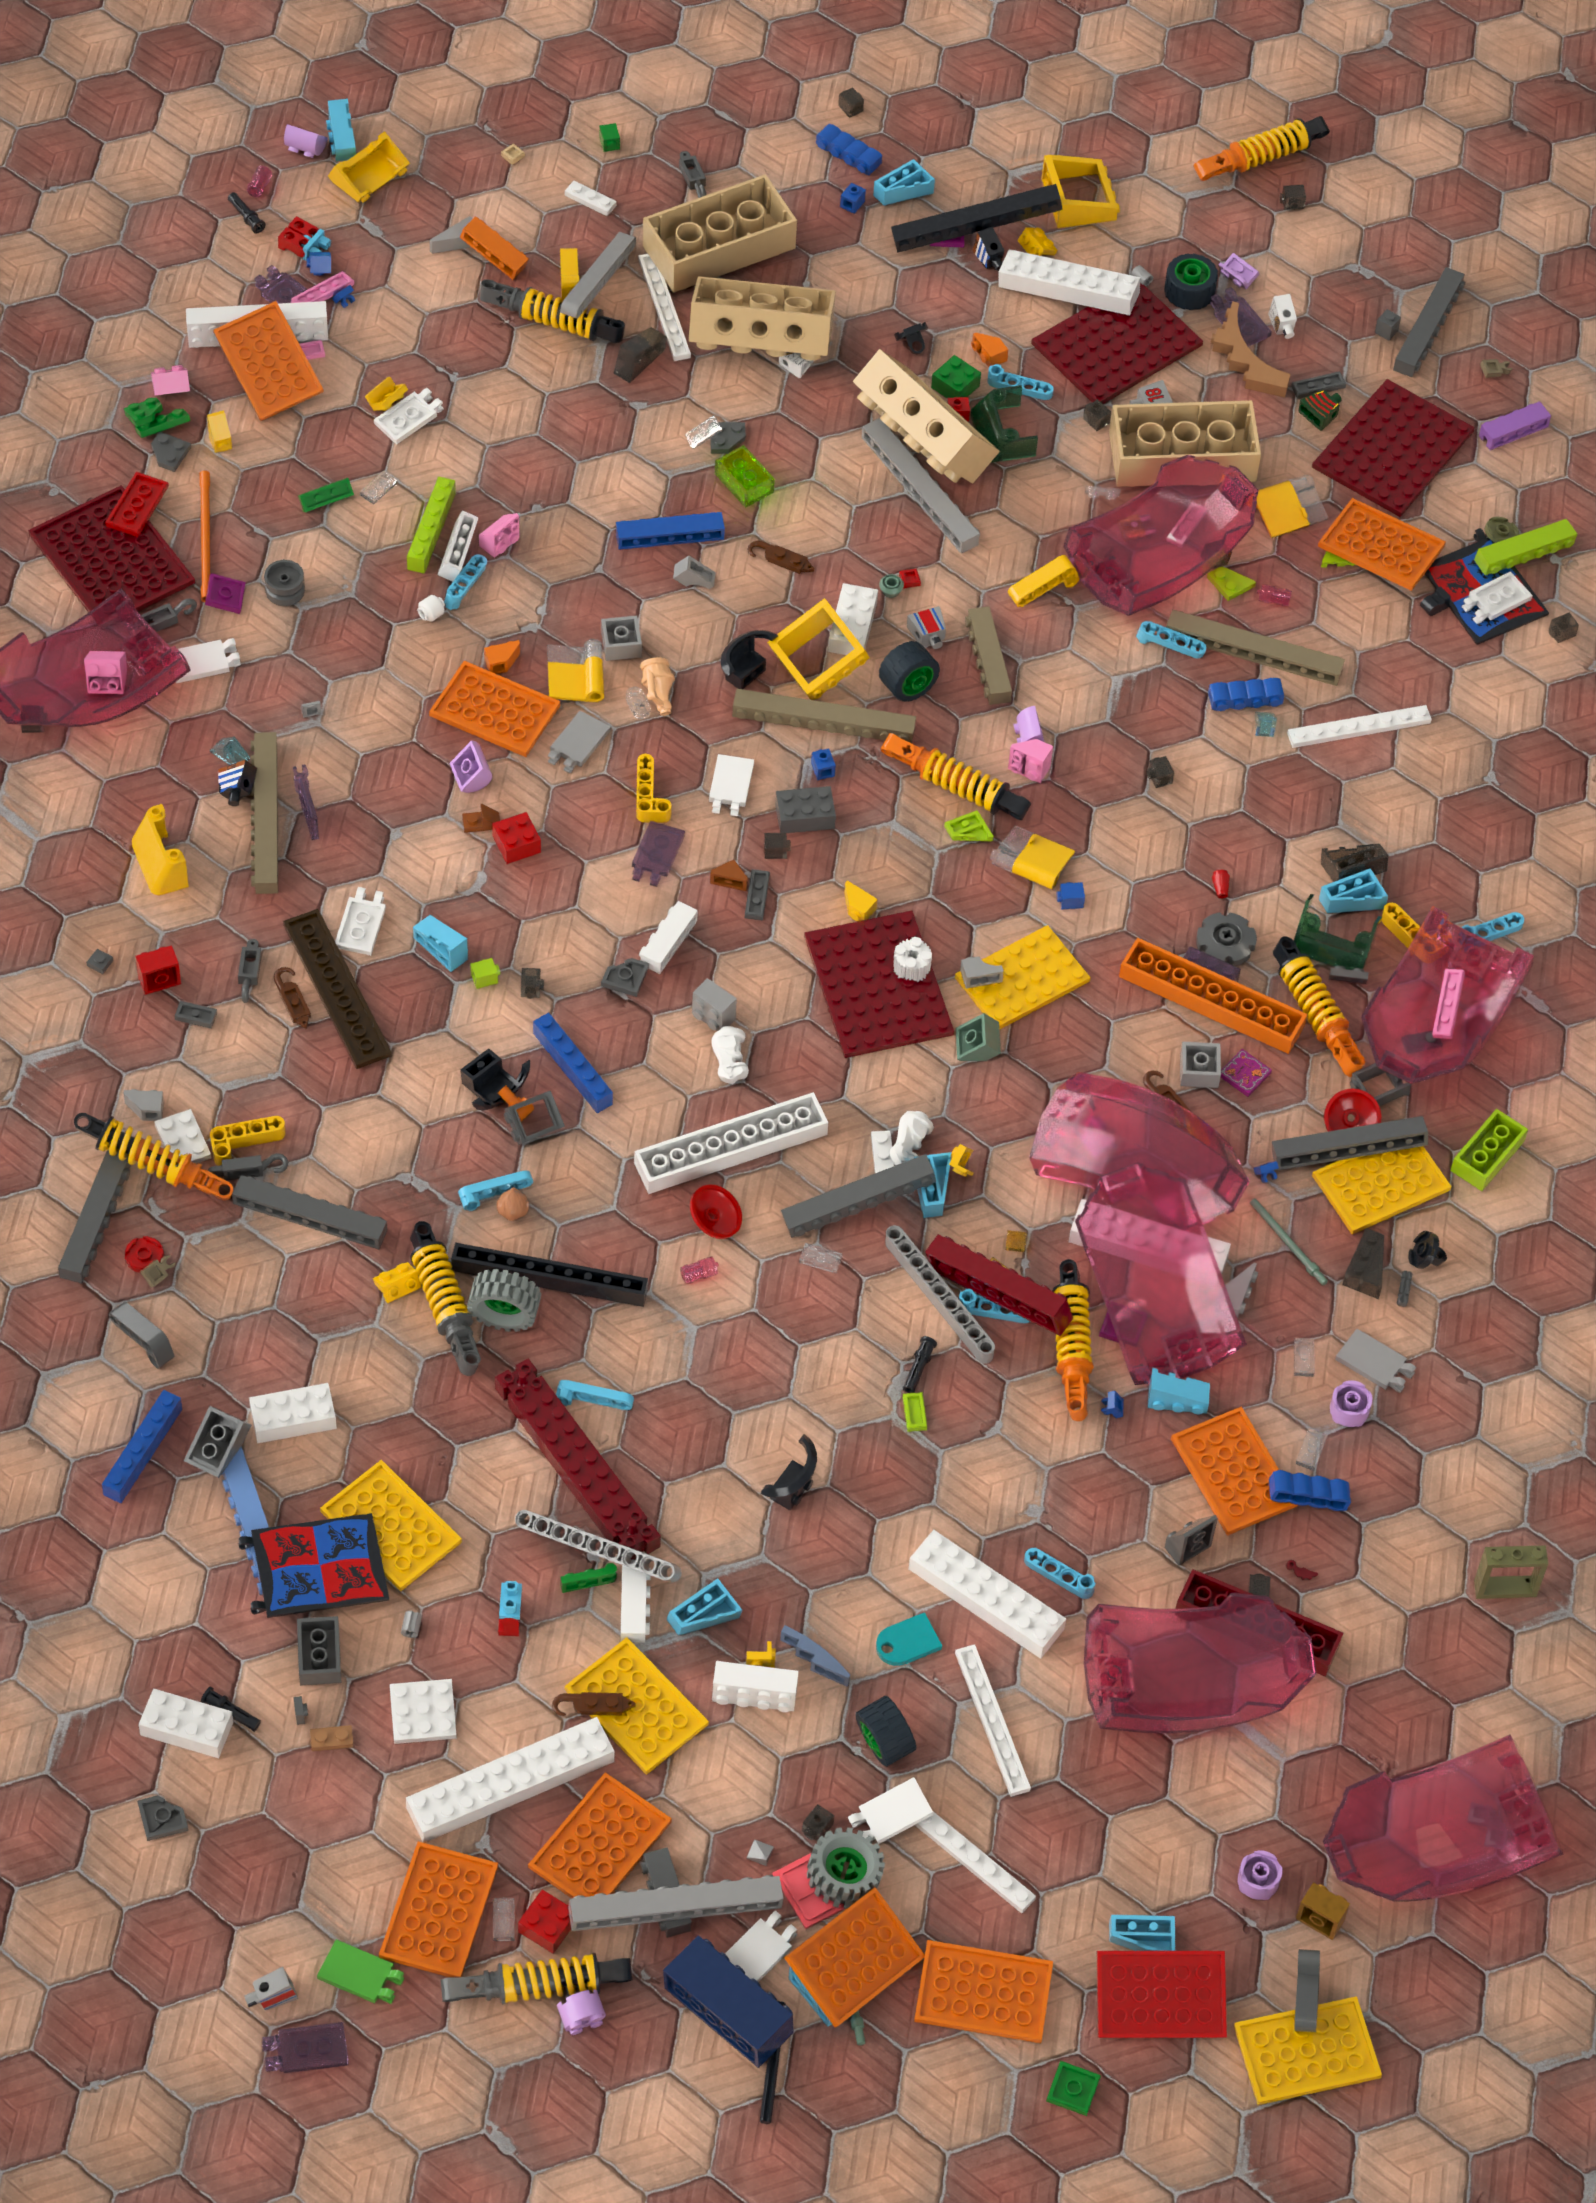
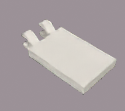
M425 388L419 394L414 391L375 418L374 424L397 445L436 418L437 413L444 409L441 406L443 402L437 398L431 404H427L426 402H430L433 399L430 396L432 392L428 388Z
M1510 571L1470 591L1469 597L1464 599L1465 604L1462 605V608L1465 612H1468L1477 605L1480 609L1475 612L1476 617L1473 620L1476 624H1479L1486 617L1493 620L1530 601L1533 595Z
M234 638L228 639L224 643L221 640L168 651L176 684L230 672L229 667L240 666V656L236 652ZM225 653H232L228 657L225 655Z
M718 754L709 795V802H713L712 813L720 814L721 804L731 805L730 815L738 817L739 807H745L754 759Z
M358 887L355 898L349 897L335 943L338 949L371 956L386 910V904H383L384 892L376 891L372 902L365 900L366 888Z
M913 1777L859 1806L861 1812L850 1815L848 1819L853 1829L867 1822L870 1830L863 1831L862 1837L867 1838L869 1835L880 1844L931 1817L934 1813Z
M776 1910L769 1916L766 1922L760 1918L725 1953L733 1965H739L745 1971L746 1976L750 1979L754 1978L758 1982L792 1949V1945L789 1942L797 1935V1929L792 1924L785 1929L781 1936L774 1930L782 1921L780 1919L782 1916Z

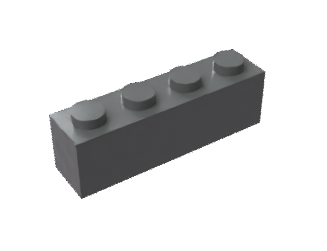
M668 1847L643 1854V1862H640L643 1875L647 1874L649 1881H646L648 1890L658 1889L663 1886L669 1888L680 1886ZM690 1918L658 1922L660 1930L665 1931L667 1938L691 1931L692 1922Z

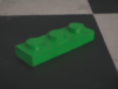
M175 409L172 413L158 415L153 422L135 427V430L141 438L191 420L189 414L184 409Z
M344 478L300 494L298 497L303 512H308L352 496L354 493L349 478Z

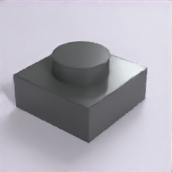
M96 949L86 963L89 968L103 974L113 962V956Z
M302 1696L293 1697L297 1725L305 1724L304 1716H308L307 1703H302Z

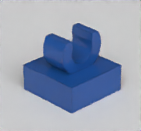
M349 285L338 292L332 298L335 304L341 301V305L346 308L348 306L346 299L353 303L355 298L350 294L354 289Z
M1273 1161L1253 1169L1255 1175L1261 1174L1262 1182L1266 1183L1268 1182L1267 1174L1271 1175L1272 1180L1277 1179V1174L1273 1170L1279 1167L1277 1161Z
M1116 1391L1108 1392V1398L1101 1400L1107 1407L1102 1408L1101 1411L1105 1415L1112 1414L1115 1418L1123 1417L1124 1399Z

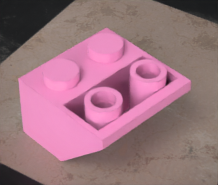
M182 365L172 366V370H165L164 367L155 368L154 372H151L154 395L190 391L188 372Z
M517 513L507 514L499 518L479 534V547L495 558L502 554L511 544L516 543L519 539V515Z
M90 651L84 658L88 693L124 694L127 675L126 653Z
M1038 739L1012 744L1010 747L1008 769L1032 781L1041 783L1051 766L1053 746Z

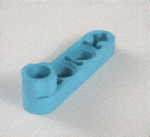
M999 364L989 367L987 382L992 387L1041 400H1049L1053 396L1054 388L1049 383L1004 372V369ZM1008 381H1015L1016 384L1010 385ZM1031 385L1033 388L1026 389L1024 386Z
M479 554L472 556L447 589L444 600L446 608L450 610L459 608L461 600L484 572L487 565L486 557ZM466 572H472L475 575L469 576ZM463 582L467 586H460L458 583Z
M1151 621L1142 622L1136 634V638L1142 644L1154 642L1197 659L1203 657L1206 651V644L1204 642ZM1159 634H1166L1168 639H1162ZM1182 640L1184 641L1185 645L1180 646L1177 644L1176 641Z
M1513 912L1477 926L1464 925L1458 936V945L1463 949H1470L1519 931L1523 927L1524 917L1520 913ZM1501 925L1504 927V929L1499 931L1496 930L1494 926ZM1485 931L1488 935L1483 937L1478 932Z
M520 1171L464 1186L458 1191L464 1210L473 1211L480 1206L479 1200L501 1195L513 1187L517 1190L529 1187L533 1184V1178L530 1171Z
M965 1289L959 1294V1300L971 1315L1019 1323L1031 1322L1017 1314L1015 1315L1013 1312L1008 1314L1001 1312V1306L975 1294L972 1289ZM987 1303L992 1308L990 1310H983L981 1305Z
M570 1380L559 1381L556 1396L564 1406L571 1405L572 1400L575 1399L621 1410H630L634 1402V1397L629 1393Z
M1030 1548L1026 1551L1024 1557L1026 1566L1082 1599H1088L1093 1596L1096 1583L1092 1575H1082L1040 1549ZM1037 1556V1559L1030 1560V1557ZM1052 1564L1056 1567V1571L1048 1572L1045 1566ZM1068 1574L1074 1580L1072 1582H1065L1062 1577Z

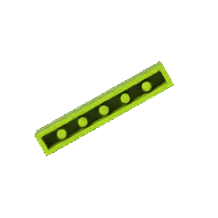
M438 476L407 554V570L425 574L456 495L455 480Z
M1564 519L1479 548L1474 561L1484 575L1495 574L1500 570L1512 568L1514 565L1526 563L1535 558H1541L1543 555L1555 553L1564 548H1570L1575 542L1577 532L1569 521Z

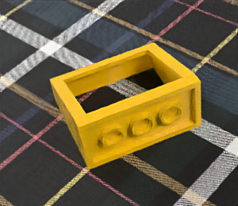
M1044 155L1041 178L1044 187L1053 184L1057 185L1063 209L1052 212L1057 228L1117 220L1120 206L1115 201V191L1111 189V179L1107 177V167L1103 165L1102 159ZM1098 174L1107 203L1065 199L1059 179Z
M825 598L778 633V637L773 641L769 640L767 642L776 657L810 700L819 699L823 693L835 687L840 680L849 676L853 670L864 665L870 658ZM834 622L854 647V650L808 684L788 657Z

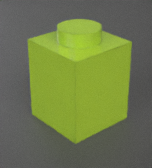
M492 958L470 964L471 976L476 989L498 983L500 969L498 964H494Z

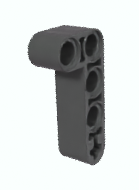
M123 1302L109 1313L111 1321L146 1350L149 1360L157 1369L175 1357L165 1333L127 1302Z
M1299 1949L1295 2031L1316 2032L1320 1950Z

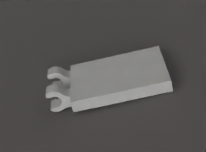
M579 711L550 746V753L548 754L550 759L548 763L555 765L563 757L566 759L564 771L571 773L576 765L582 767L611 731V726Z
M1359 1329L1354 1331L1335 1358L1336 1361L1386 1390L1390 1386L1399 1393L1404 1389L1406 1381L1401 1377L1395 1376L1400 1372L1405 1377L1411 1379L1416 1369V1366L1406 1363V1357Z

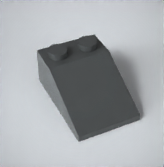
M209 1406L184 1461L220 1478L244 1443L252 1425L218 1408Z
M1216 1515L1201 1518L1195 1522H1188L1183 1529L1178 1532L1173 1531L1167 1536L1165 1549L1178 1566L1211 1547L1218 1520Z

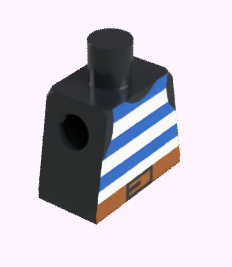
M993 227L977 232L973 247L974 254L985 268L988 269L994 266L995 270L999 271L1003 263L1004 248Z
M246 760L218 769L219 793L228 799L230 806H238L240 798L246 797L252 792L257 768Z

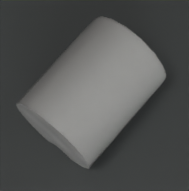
M1141 265L1136 266L1131 272L1132 276L1140 277V283L1146 287L1153 281L1154 277Z
M405 1612L401 1629L403 1636L408 1638H416L418 1636L422 1615L419 1612Z

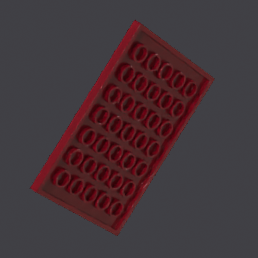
M1140 283V293L1130 315L1088 306L1031 340V344L1098 408L1203 346V340L1145 285Z
M1386 379L1312 463V468L1401 517L1473 434L1475 427Z
M122 485L28 530L29 536L101 629L195 584V578L149 520L139 537L106 527V520L125 491Z
M912 910L804 932V938L844 1058L954 1035V1028L932 965L929 973L926 974V978H923L922 981L919 980V982L913 979L909 980V978L906 980L905 977L898 978V975L894 972L893 961L896 946L902 943V941L910 940L913 937H918L923 941Z

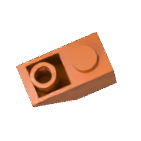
M973 333L971 346L980 355L983 363L990 367L1007 361L1008 348L1000 338Z
M519 640L484 648V660L488 671L495 674L508 672L520 655Z

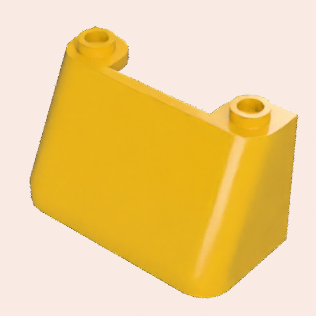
M384 131L378 135L377 140L372 141L362 151L349 160L335 165L328 178L354 200L364 203L371 197L370 194L397 175L400 177L408 171L406 168L410 162Z
M162 804L148 809L132 838L133 850L148 887L154 895H163L189 887L186 860L183 853L178 849L165 851L162 839L168 837L165 825L166 814Z

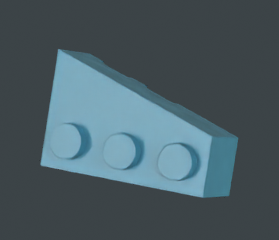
M348 99L328 101L329 120H326L327 130H330L328 132L329 142H333L331 153L335 155L336 162L346 161L356 155Z
M429 915L413 927V938L450 972L468 960L467 938L438 919Z
M1152 1368L1147 1408L1207 1414L1210 1383L1189 1377L1186 1380L1175 1377L1176 1374L1174 1373L1165 1375L1158 1373V1369Z

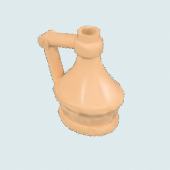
M656 657L641 663L640 668L643 672L641 683L648 689V700H652L657 705V710L661 716L671 714L672 706L668 695L672 683L675 681V676L669 669L670 664L668 660Z

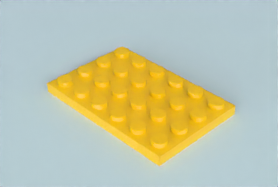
M1048 925L982 959L983 962L990 965H1002L1004 970L1002 982L966 989L961 971L955 973V979L981 1012L999 1022V1030L1087 984L1091 978Z
M1424 1146L1338 1160L1312 1173V1177L1352 1235L1450 1191L1452 1187Z
M382 1460L320 1508V1512L327 1519L372 1513L384 1574L400 1591L404 1590L462 1543V1538Z
M627 1637L565 1685L567 1693H623L624 1697L636 1703L635 1707L623 1712L622 1716H589L592 1719L598 1718L603 1730L646 1775L709 1725V1721Z
M1357 1996L1319 2004L1316 2032L1295 2031V2010L1234 2023V2030L1257 2105L1380 2079L1382 2077Z

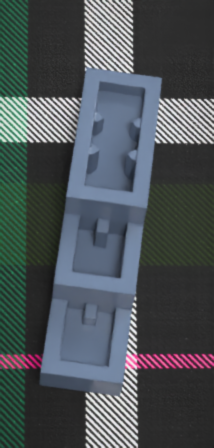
M784 1625L780 1641L796 1647L795 1656L811 1662L810 1671L848 1687L850 1674L831 1654L805 1635Z

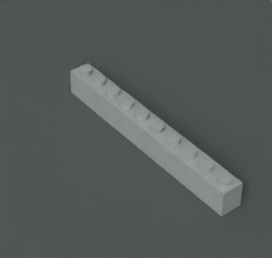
M880 418L862 426V439L956 549L962 554L978 546L979 530L970 523L967 516L961 513L959 507L950 500L948 494L942 491L938 482L930 477L929 472L920 465L918 459L911 455L909 449L900 442L899 437L896 434L894 435Z
M766 1875L756 1879L751 1877L737 1881L727 1879L719 1883L702 1882L699 1885L691 1886L689 1884H682L673 1888L663 1886L654 1890L639 1889L636 1892L619 1891L608 1895L599 1893L590 1897L579 1895L569 1900L568 1910L572 1931L779 1909L782 1908L784 1898L780 1876Z

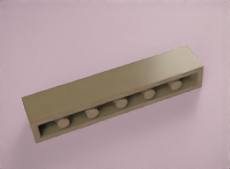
M990 607L968 609L965 625L970 629L969 640L973 641L974 644L972 645L973 655L977 656V669L981 671V684L985 686L984 697L988 698L989 705L1011 702L1012 689Z

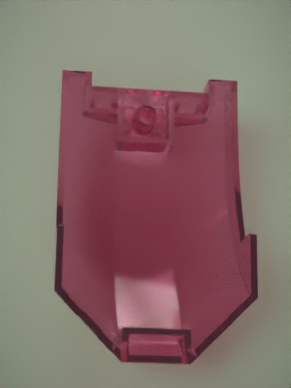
M1185 455L1161 465L1155 483L1126 503L1095 518L1069 527L1063 546L1077 571L1080 581L1103 605L1130 616L1180 593L1220 563L1253 527L1258 489L1235 466L1229 465L1228 468L1220 466L1219 462L1208 459L1201 461L1195 459V456ZM1169 533L1172 534L1176 541L1167 538Z
M119 589L74 623L42 640L30 644L25 633L21 632L0 648V716L7 724L21 726L83 727L96 725L136 710L165 691L190 672L191 669L185 656L175 646L170 647L136 611L128 595L122 589ZM90 651L126 653L127 675L124 694L88 693L84 658Z
M1432 906L1384 988L1378 986L1361 1016L1376 1066L1410 1084L1466 1068L1480 1053L1501 1022L1533 966L1534 955L1518 947L1512 953L1449 922V913ZM1445 969L1464 970L1465 976L1452 1039L1437 1038L1433 1043L1428 1042L1425 1036L1427 1033H1433Z
M1077 1072L1056 1089L1040 1118L1029 1156L1037 1176L1071 1182L1108 1193L1142 1208L1147 1219L1190 1231V1227L1199 1223L1204 1225L1215 1220V1216L1224 1212L1226 1214L1233 1212L1249 1184V1179L1230 1143L1194 1113L1144 1087L1083 1072Z
M1138 1162L1102 1175L1097 1182L1094 1192H1091L1084 1204L1085 1208L1081 1215L1077 1216L1075 1223L1134 1384H1149L1152 1368L1158 1369V1373L1165 1375L1174 1373L1176 1378L1182 1379L1214 1367L1247 1345L1187 1181L1182 1178L1172 1177L1158 1169H1150Z
M1231 1593L1219 1606L1185 1609H1153L1097 1604L1086 1620L1084 1671L1088 1701L1100 1729L1140 1733H1186L1213 1730L1250 1722L1282 1711L1315 1677L1316 1667L1311 1637L1306 1632H1301L1294 1625L1296 1622L1284 1611L1278 1610L1273 1605L1275 1602L1268 1596Z
M1507 1735L1449 1761L1411 1774L1391 1779L1383 1771L1346 1787L1341 1804L1337 1807L1331 1821L1332 1825L1323 1840L1339 1881L1393 1902L1421 1901L1467 1892L1507 1879L1564 1854L1537 1786L1517 1743L1511 1735Z

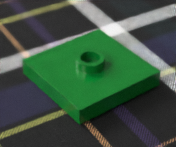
M1060 2060L1046 2102L1087 2116L1101 2075Z

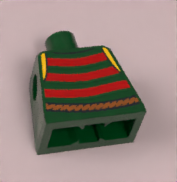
M1321 390L1301 399L1298 412L1317 429L1322 431L1337 417L1340 407L1339 403L1342 399L1338 393L1330 396L1326 391Z

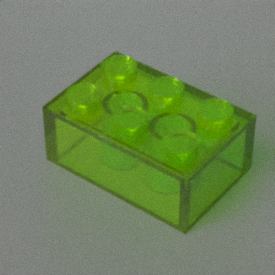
M744 445L715 460V475L745 508L774 493L775 478Z

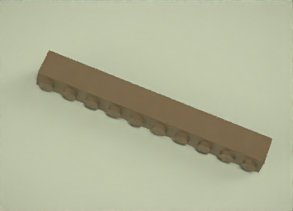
M1172 609L1166 628L1204 642L1207 649L1334 686L1338 685L1343 671L1345 659L1294 645L1286 641L1242 630Z
M737 688L732 717L740 719H751L759 722L764 721L883 741L886 740L889 733H892L910 743L913 742L916 716Z
M276 732L254 733V740H251V751H254V755H251V764L257 768L251 796H254V800H251V811H254V815H251V826L255 827V830H251V841H255V845H251V856H255V860H251V871H255V875H251V886L255 887L256 894L278 893Z

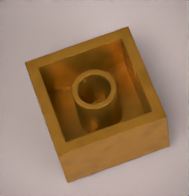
M1313 1882L1300 1903L1296 1919L1333 1940L1345 1921L1350 1903L1344 1897L1329 1892L1325 1886L1317 1885Z

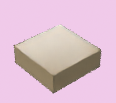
M513 143L501 151V156L513 165L525 157V152Z

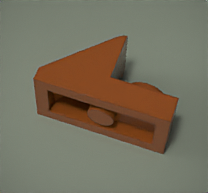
M480 804L481 812L463 813L464 833L492 830V823L500 821L499 812L484 804Z

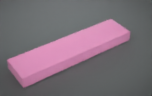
M342 271L293 297L291 303L325 301L347 286H353L354 280Z
M1445 969L1432 1033L1433 1038L1452 1039L1465 976L1464 970Z

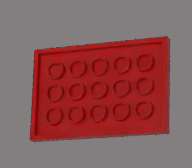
M1096 1951L1098 2038H1227L1225 1951Z

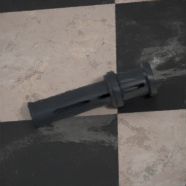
M231 193L228 196V201L244 217V222L251 226V230L254 233L262 232L266 223L258 218V214L255 211H251L237 193Z
M922 1336L920 1339L921 1344L914 1353L915 1360L903 1386V1390L907 1393H915L926 1363L931 1361V1353L933 1348L937 1346V1342L931 1337Z
M211 1686L207 1688L201 1698V1703L232 1711L233 1719L245 1725L253 1732L261 1724L260 1719L231 1703L226 1695L218 1694Z

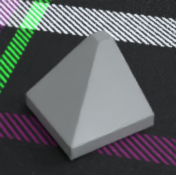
M320 701L302 704L303 718L321 714Z
M754 1839L747 1859L766 1866L774 1847Z

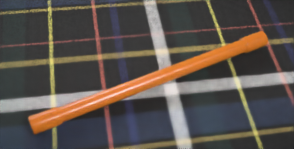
M203 470L199 473L201 492V601L205 602L209 576L211 574L210 472Z

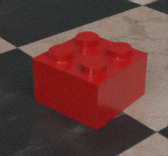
M527 812L492 823V836L506 864L541 853V839Z
M172 945L150 952H143L135 956L138 978L145 995L181 985L179 962Z
M542 1889L518 1921V1932L554 1954L571 1931L569 1905Z

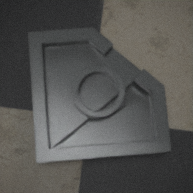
M710 422L711 454H729L733 447L745 441V422Z
M159 432L151 443L158 466L175 472L191 449V443Z
M630 958L625 960L623 964L607 967L601 981V987L637 997L649 969V963Z
M158 1795L137 1801L147 1841L189 1831L183 1808L170 1804Z

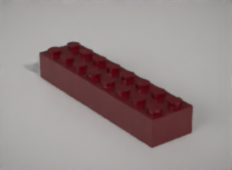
M938 1234L925 1251L929 1263L940 1276L966 1289H972L974 1293L1059 1336L1063 1334L1073 1320L1066 1296L1061 1293L1056 1294L1043 1284L1041 1286L1036 1284L1030 1277H1023L1014 1269L1003 1267L996 1260L991 1261L980 1252L975 1253L964 1244L959 1245L948 1236L943 1237Z
M1192 1569L1175 1608L1176 1614L1326 1677L1344 1634L1341 1631Z

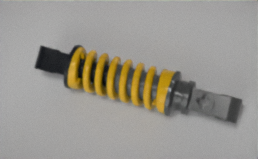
M489 279L481 282L479 297L481 301L507 308L513 312L517 311L519 312L520 319L535 320L536 323L543 322L545 326L552 325L555 329L560 327L562 331L569 330L571 334L577 333L581 337L584 336L590 339V341H595L597 337L613 343L623 341L625 323L621 320L604 316L602 309L591 308L587 314L588 308H586L577 319L560 312L562 305L561 297H557L553 301L552 294L547 295L545 298L544 292H539L532 287L523 291L521 288H513Z
M419 1221L415 1224L410 1236L414 1247L410 1255L411 1262L416 1267L419 1280L423 1285V1291L426 1294L432 1315L436 1320L438 1333L445 1336L447 1343L450 1344L459 1371L465 1376H472L475 1374L481 1361L476 1342L472 1337L473 1331L470 1327L473 1324L472 1315L468 1312L467 1305L464 1304L465 1299L461 1296L462 1291L458 1287L459 1283L455 1279L454 1271L451 1270L452 1265L448 1262L449 1257L446 1254L445 1244L436 1241L429 1223Z
M592 1953L591 1955L583 1956L581 1965L576 1956L571 1958L570 1967L566 1958H560L559 1967H557L554 1959H549L547 1966H545L543 1960H538L536 1967H534L531 1961H528L525 1964V1969L522 1968L520 1963H515L514 1967L499 1963L495 1972L485 1970L483 1975L460 1978L450 1977L441 1979L440 1982L442 2002L485 1997L487 2001H491L492 1998H500L503 2005L511 2001L517 2002L519 1995H522L523 1999L528 2001L530 1993L534 1994L535 1999H540L542 1992H545L547 1998H551L553 1991H556L557 1995L562 1997L564 1996V1987L568 1988L569 1995H573L576 1993V1985H579L580 1992L587 1990L588 1986V1990H592V1992L597 1990L598 1994H600L601 1984L629 1982L633 1978L630 1958L598 1962L596 1953ZM471 1982L478 1986L475 1988V1992H471L469 1988H466L470 1986Z

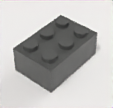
M831 786L776 791L775 807L780 834L835 829L836 813Z
M338 1616L297 1619L300 1686L342 1683Z

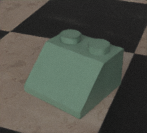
M983 1013L956 1027L957 1060L987 1061L1001 1054L999 1022Z

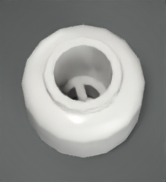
M430 595L419 602L418 614L423 620L432 622L444 614L445 603L442 598Z

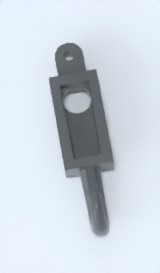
M682 151L680 153L679 168L689 189H696L698 198L706 196L704 188L706 186V177L696 156H691L689 152Z
M191 598L184 599L174 608L168 603L137 616V622L128 626V633L131 636L143 633L146 637L178 623L177 615L184 607L191 605L189 609L184 610V614H190L196 609L197 602Z
M256 939L248 940L247 947H242L238 984H242L241 996L243 1003H247L249 1000L250 985H258L262 954ZM246 958H256V960L248 962Z
M276 1153L261 1162V1155L222 1160V1165L210 1167L208 1171L218 1177L224 1176V1180L229 1181L237 1180L241 1175L246 1177L263 1176V1171L275 1160L283 1162L280 1168H274L273 1170L274 1173H281L287 1169L289 1161L283 1154Z

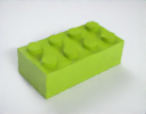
M1496 1108L1455 1156L1450 1171L1480 1191H1483L1525 1142L1528 1129Z

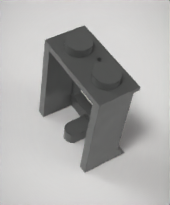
M1393 1056L1352 1073L1350 1082L1351 1088L1367 1092L1362 1083L1386 1073L1395 1088L1374 1097L1379 1106L1404 1095L1409 1096L1411 1084L1410 1082L1404 1084L1402 1082V1071H1395L1392 1067Z
M551 1091L544 1092L504 1109V1118L507 1124L510 1123L513 1130L511 1131L512 1138L515 1142L517 1141L518 1145L565 1127ZM543 1099L554 1126L526 1136L516 1109Z

